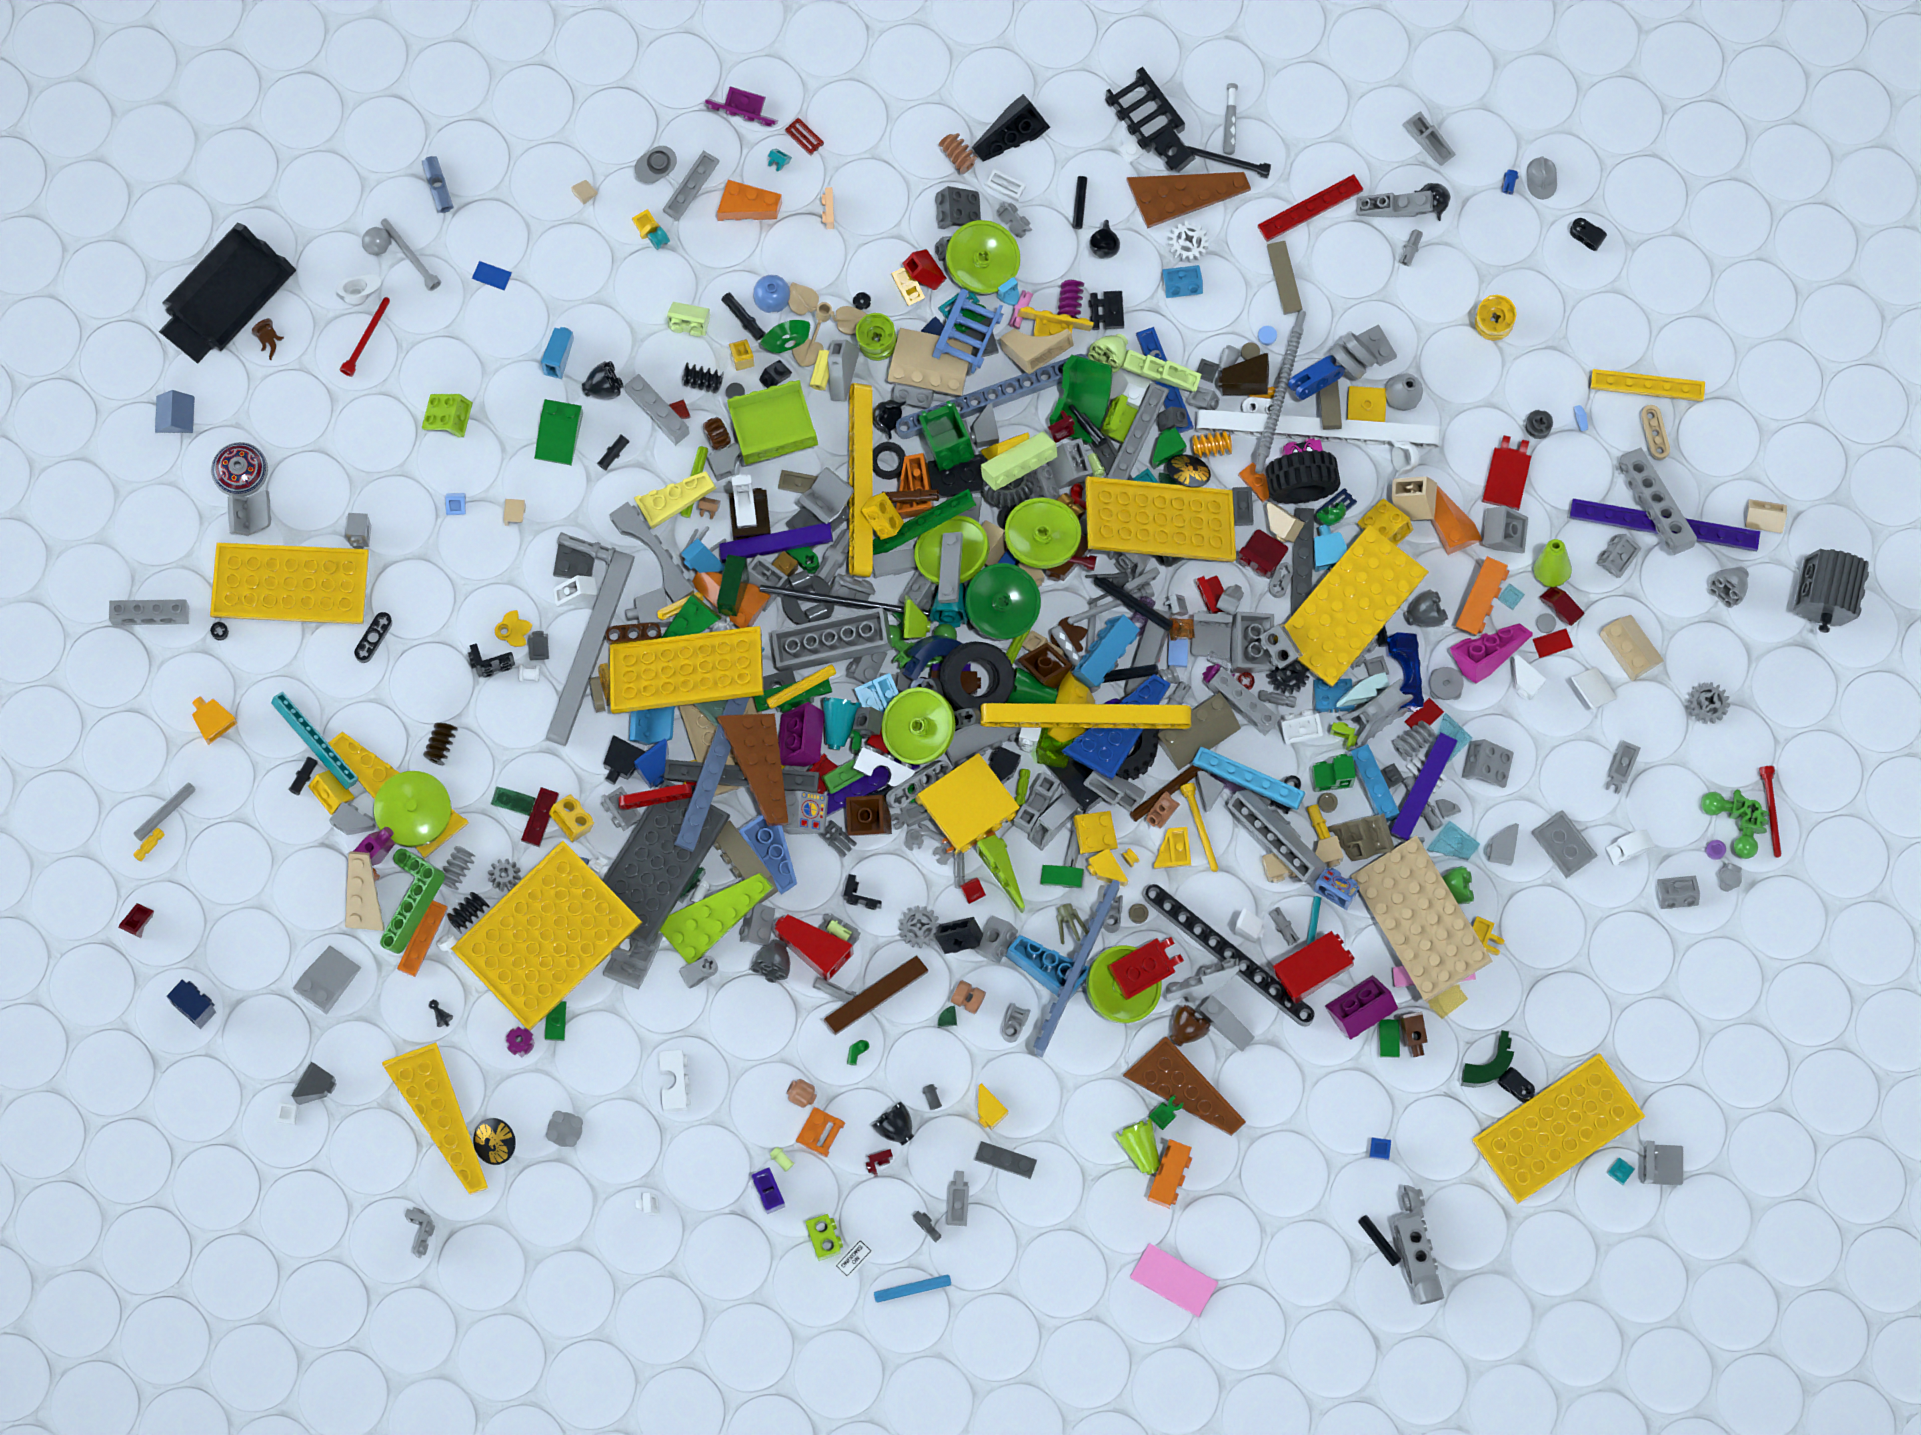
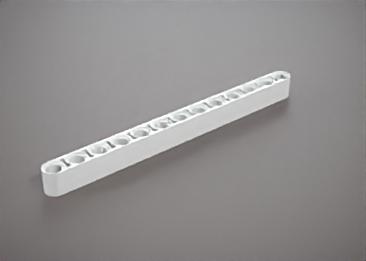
M1199 410L1197 411L1196 431L1215 434V432L1222 434V431H1226L1228 435L1230 433V435L1262 437L1267 425L1268 416L1270 415ZM1280 415L1277 422L1278 426L1273 436L1280 439L1307 440L1315 438V440L1320 439L1323 442L1395 446L1391 442L1392 438L1395 441H1408L1416 448L1436 449L1439 447L1440 428L1431 425L1341 419L1342 429L1323 430L1322 418Z

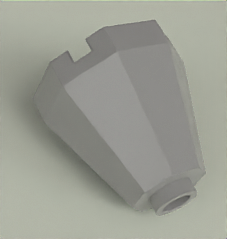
M1110 551L1109 554L1111 560L1113 558L1116 560L1114 563L1116 569L1120 572L1126 571L1130 579L1133 576L1134 579L1141 576L1152 557L1150 554Z

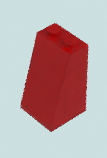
M789 914L785 918L783 916L780 917L775 923L776 938L785 942L793 953L827 981L854 954L851 943Z
M1330 931L1273 966L1274 974L1295 1005L1354 966L1353 960L1355 958L1349 949L1345 951L1342 946L1344 942L1338 933L1334 935Z

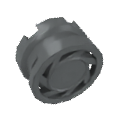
M1534 410L1527 418L1526 432L1534 439H1543L1551 432L1553 419L1545 410Z

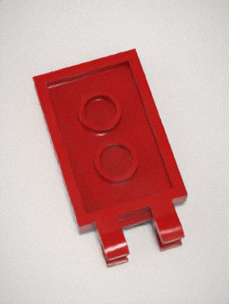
M1503 435L1501 447L1494 448L1482 502L1496 506H1507L1519 511L1532 457L1526 455L1529 441L1522 440L1519 450L1508 448L1511 437Z
M1172 937L1166 938L1159 942L1158 938H1155L1108 965L1125 1000L1134 997L1175 973L1173 967L1184 961L1181 954L1175 955L1170 959L1166 954L1165 949L1175 944Z

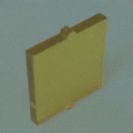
M1456 984L1429 1000L1428 1004L1430 1009H1433L1442 1020L1466 1002L1468 998L1460 989V985Z

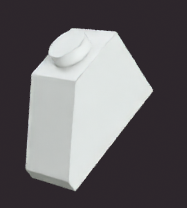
M577 575L553 588L557 607L585 602L598 595L595 578Z
M1517 655L1514 658L1515 689L1519 696L1530 701L1543 687L1547 679L1520 656Z
M1243 908L1234 935L1256 943L1257 938L1261 939L1265 928L1262 927L1264 921Z

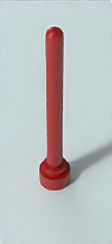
M388 297L383 298L350 359L342 363L339 370L343 374L353 377L356 371L355 363L390 303Z
M1764 766L1759 768L1762 780L1765 781L1774 856L1779 858L1782 853L1772 782L1775 775V767Z

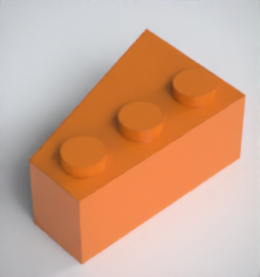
M728 180L717 211L718 221L735 219L736 221L741 219H777L782 205V194Z
M923 453L904 457L899 491H914L917 488L932 490L928 463ZM923 501L922 503L897 502L895 509L902 519L916 517L933 508L934 501Z
M1169 1139L1147 1201L1170 1209L1171 1204H1176L1179 1196L1176 1190L1178 1186L1182 1187L1186 1177L1182 1175L1185 1168L1189 1169L1192 1157L1189 1155L1192 1147Z

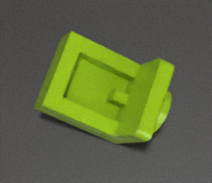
M1333 722L1330 735L1347 739L1348 742L1345 750L1349 751L1350 746H1355L1357 735H1354L1355 728L1348 727L1349 725L1344 722Z

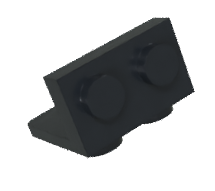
M477 643L469 645L471 652H468L472 669L476 668L479 677H490L494 672L500 670L502 672L509 671L515 666L512 652L482 661Z

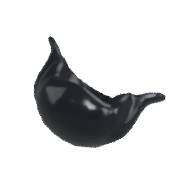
M1428 183L1421 190H1415L1414 192L1431 191L1433 193V211L1437 212L1438 220L1441 221V215L1447 209L1451 199L1448 189L1439 183Z
M1104 220L1103 228L1092 234L1089 241L1091 251L1100 259L1111 258L1120 250L1119 238L1110 229L1109 221Z
M895 400L883 401L874 409V423L879 430L888 434L890 440L892 439L891 431L896 428L897 421L902 417L901 407L907 401L901 403Z

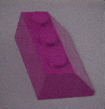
M807 702L781 714L778 742L781 765L807 767L820 761L824 723L823 710Z
M1374 975L1325 1005V1008L1339 1029L1350 1040L1399 1009L1391 991Z

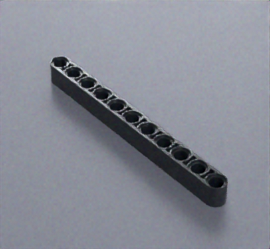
M1157 884L1147 887L1145 901L1221 963L1227 959L1224 953L1232 952L1235 956L1233 960L1238 958L1239 965L1244 963L1250 968L1248 971L1240 969L1236 975L1300 1026L1306 1027L1312 1023L1315 1013L1308 1004L1302 1000L1293 1008H1288L1285 1005V1001L1292 999L1278 980ZM1156 891L1159 897L1153 899L1149 896V893ZM1171 903L1174 909L1168 911L1164 908V905ZM1185 915L1189 918V921L1182 923L1179 917ZM1200 927L1204 930V933L1197 935L1194 929ZM1215 939L1219 942V945L1212 947L1209 941ZM1262 976L1265 982L1257 983L1254 978ZM1271 988H1277L1280 991V994L1274 996L1270 993L1269 990ZM1307 1012L1310 1015V1019L1303 1020L1300 1014Z

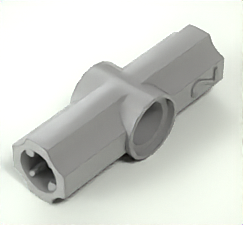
M843 529L835 543L830 545L824 555L823 562L814 574L815 577L823 579L828 584L838 568H841L847 560L849 553L848 529Z

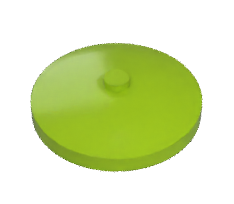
M977 220L963 225L953 234L946 249V264L952 278L965 290L980 295L994 294L998 292V287L1017 275L1020 267V250L1015 238L1003 226L992 221Z
M1033 498L1022 502L1012 510L1005 524V541L1009 551L1020 562L1034 568L1047 569L1064 564L1073 557L1080 544L1081 526L1077 516L1067 505L1054 499Z
M957 515L920 535L915 547V562L927 580L939 585L943 533L962 532L963 534L960 584L974 577L983 568L989 555L990 543L985 530L977 521L967 516Z
M923 687L910 688L895 696L887 706L882 719V736L888 750L897 759L914 765L927 764L941 757L949 748L955 733V716L949 702L938 692Z
M406 771L389 778L379 789L374 801V818L379 830H382L384 827L392 829L394 834L391 839L395 844L404 847H420L435 841L445 831L451 818L452 806L446 788L437 778L421 771Z
M1119 945L1104 950L1093 960L1087 973L1086 988L1091 1004L1100 1015L1116 1023H1133L1147 1017L1155 1009L1161 996L1162 981L1125 1000L1108 965L1138 949L1133 946Z

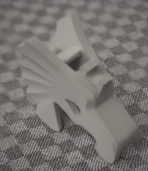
M1401 678L1389 686L1377 698L1357 711L1340 716L1342 721L1360 716L1366 727L1357 740L1359 746L1362 743L1366 745L1367 741L1370 738H1374L1384 727L1391 725L1395 719L1403 717L1407 713V708L1400 711L1398 709L1403 704L1412 700L1413 696L1411 694L1405 695L1400 691L1399 685L1403 681Z

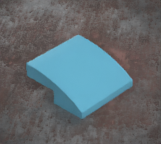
M890 673L854 688L861 707H873L883 713L892 699L899 694Z

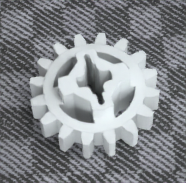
M1185 221V226L1179 223L1178 229H1172L1173 234H1169L1170 241L1168 246L1172 247L1171 253L1176 252L1175 258L1182 256V261L1189 258V261L1192 262L1193 257L1199 260V254L1205 255L1204 249H1208L1209 244L1207 242H1209V237L1206 236V230L1201 231L1202 225L1195 227V222L1189 225ZM1180 235V240L1176 243V239ZM1201 240V245L1197 248V244Z

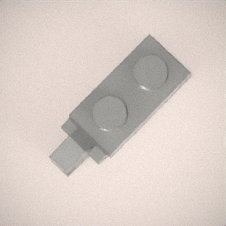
M956 1171V1181H951V1185H949L947 1225L967 1226L969 1186L968 1182H964V1171Z

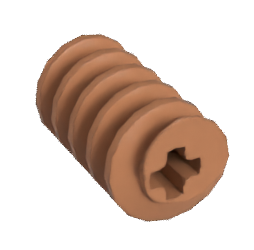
M959 133L949 134L939 142V146L943 147V152L947 153V157L951 158V162L956 164L955 167L960 170V174H965L974 166L978 157L976 155L970 157L973 150L966 151L969 145L962 146L964 139L957 140L960 136Z

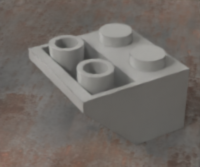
M1082 438L1058 446L1057 457L1047 462L1053 472L1058 490L1076 483H1083L1087 476H1093Z
M757 555L748 566L749 583L757 585L759 588L760 584L785 588L789 584L788 576L760 555ZM768 593L771 597L763 608L764 612L779 595Z

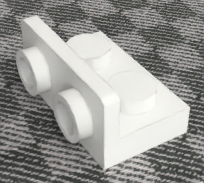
M1306 709L1301 711L1302 714L1294 715V713L1283 715L1279 723L1282 727L1285 744L1323 736L1319 713L1313 711V709Z

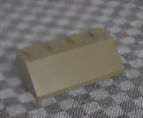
M1218 693L1191 711L1192 726L1190 728L1165 729L1157 735L1158 744L1179 771L1193 762L1200 747L1210 750L1236 733L1241 727L1230 705L1222 694Z

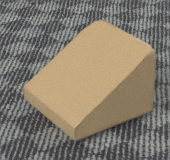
M587 180L571 187L573 194L583 205L598 194Z

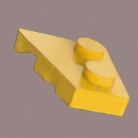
M1187 827L1168 828L1155 861L1154 869L1191 866Z

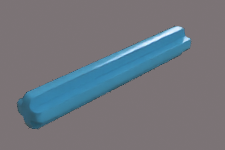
M943 1275L874 1292L875 1301L878 1303L950 1286L951 1278L949 1275Z

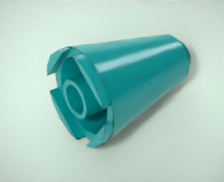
M963 583L959 584L958 602L939 603L937 593L930 611L929 618L931 622L934 623L935 620L939 622V625L946 623L954 628L960 627L963 622L964 625L967 623L968 616L965 609Z
M824 697L825 742L829 745L830 749L840 750L841 747L846 745L854 725L857 708H861V703Z

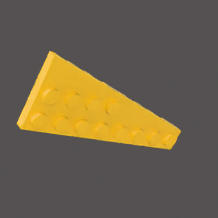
M343 731L328 742L358 777L360 784L374 800L381 786L389 778L400 773ZM452 809L449 824L441 836L427 845L415 847L424 859L469 824L468 820Z
M437 1043L382 1062L383 1067L469 1195L488 1189Z

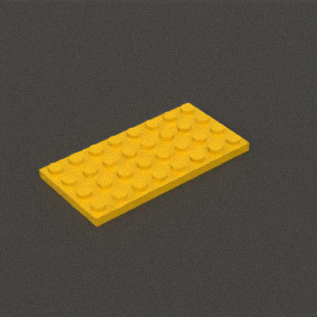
M1089 476L1085 479L1088 549L1234 562L1236 560L1233 490L1205 487L1192 488L1183 485Z
M1368 525L1284 625L1303 654L1297 660L1333 688L1427 576L1429 571ZM1277 635L1273 638L1276 644L1278 643Z
M216 542L210 616L212 618L363 624L369 550Z
M760 626L610 645V698L612 714L764 695L762 630Z
M1598 1053L1473 1138L1472 1141L1518 1205L1640 1122L1646 1116L1602 1055Z

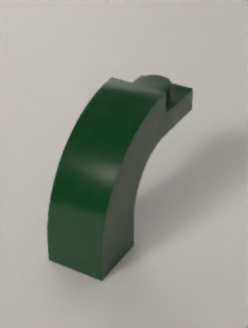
M1501 1030L1497 1054L1493 1061L1485 1065L1465 1063L1461 1086L1472 1088L1484 1087L1501 1078L1510 1066L1514 1056V1051L1507 1050L1510 1049L1512 1038L1509 1037V1031Z

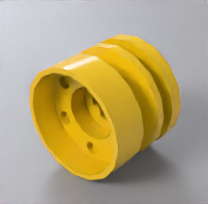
M1498 294L1490 295L1483 299L1478 307L1474 321L1478 333L1491 341L1502 340L1507 337L1512 331L1516 320L1515 305L1506 296ZM1494 317L1495 320L1498 319V322L1495 323V321H1491V319Z

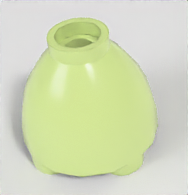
M1122 334L1104 336L1091 344L1088 358L1112 366V372L1115 373L1119 371L1124 363L1128 340Z

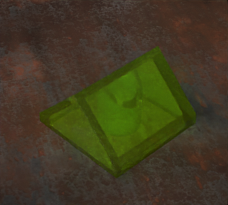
M1042 728L1036 746L1037 763L1065 768L1069 756L1062 753V750L1071 745L1074 738L1061 743L1047 734L1049 728Z

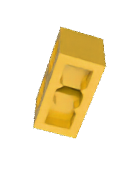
M885 492L871 496L861 509L881 540L895 536L904 523Z
M571 794L553 804L549 812L550 816L572 843L589 833L594 825L591 815L585 812L580 802Z

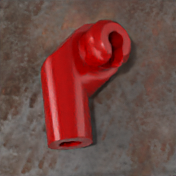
M1076 483L1070 489V496L1074 499V504H1079L1086 511V501L1082 499L1083 487L1081 484Z

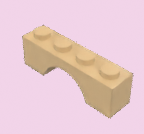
M1333 836L1318 841L1315 854L1329 868L1339 866L1344 857L1338 837ZM1275 853L1262 857L1268 882L1278 883L1284 881L1285 877H1298Z

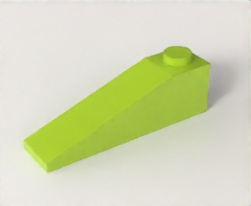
M996 834L978 841L977 854L1019 911L1023 913L1025 905L1006 849L1007 844L1002 838H998Z

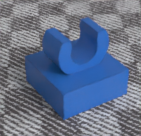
M1372 1137L1369 1158L1389 1161L1391 1140Z

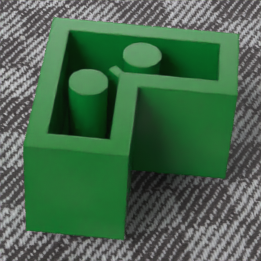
M1340 754L1333 758L1332 763L1321 761L1313 765L1312 777L1315 792L1353 788L1356 779L1353 756Z

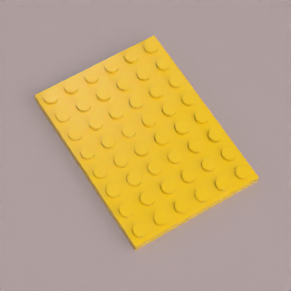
M562 841L451 949L513 1015L531 1031L643 922Z

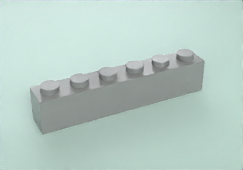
M1242 790L1235 793L1227 806L1304 883L1317 880L1327 865L1251 790Z

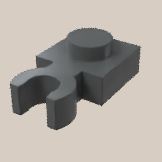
M917 1211L913 1215V1220L936 1243L942 1235L930 1223L932 1222L931 1218L925 1212L921 1214Z

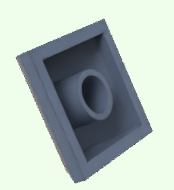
M175 390L157 395L155 433H193L195 397Z

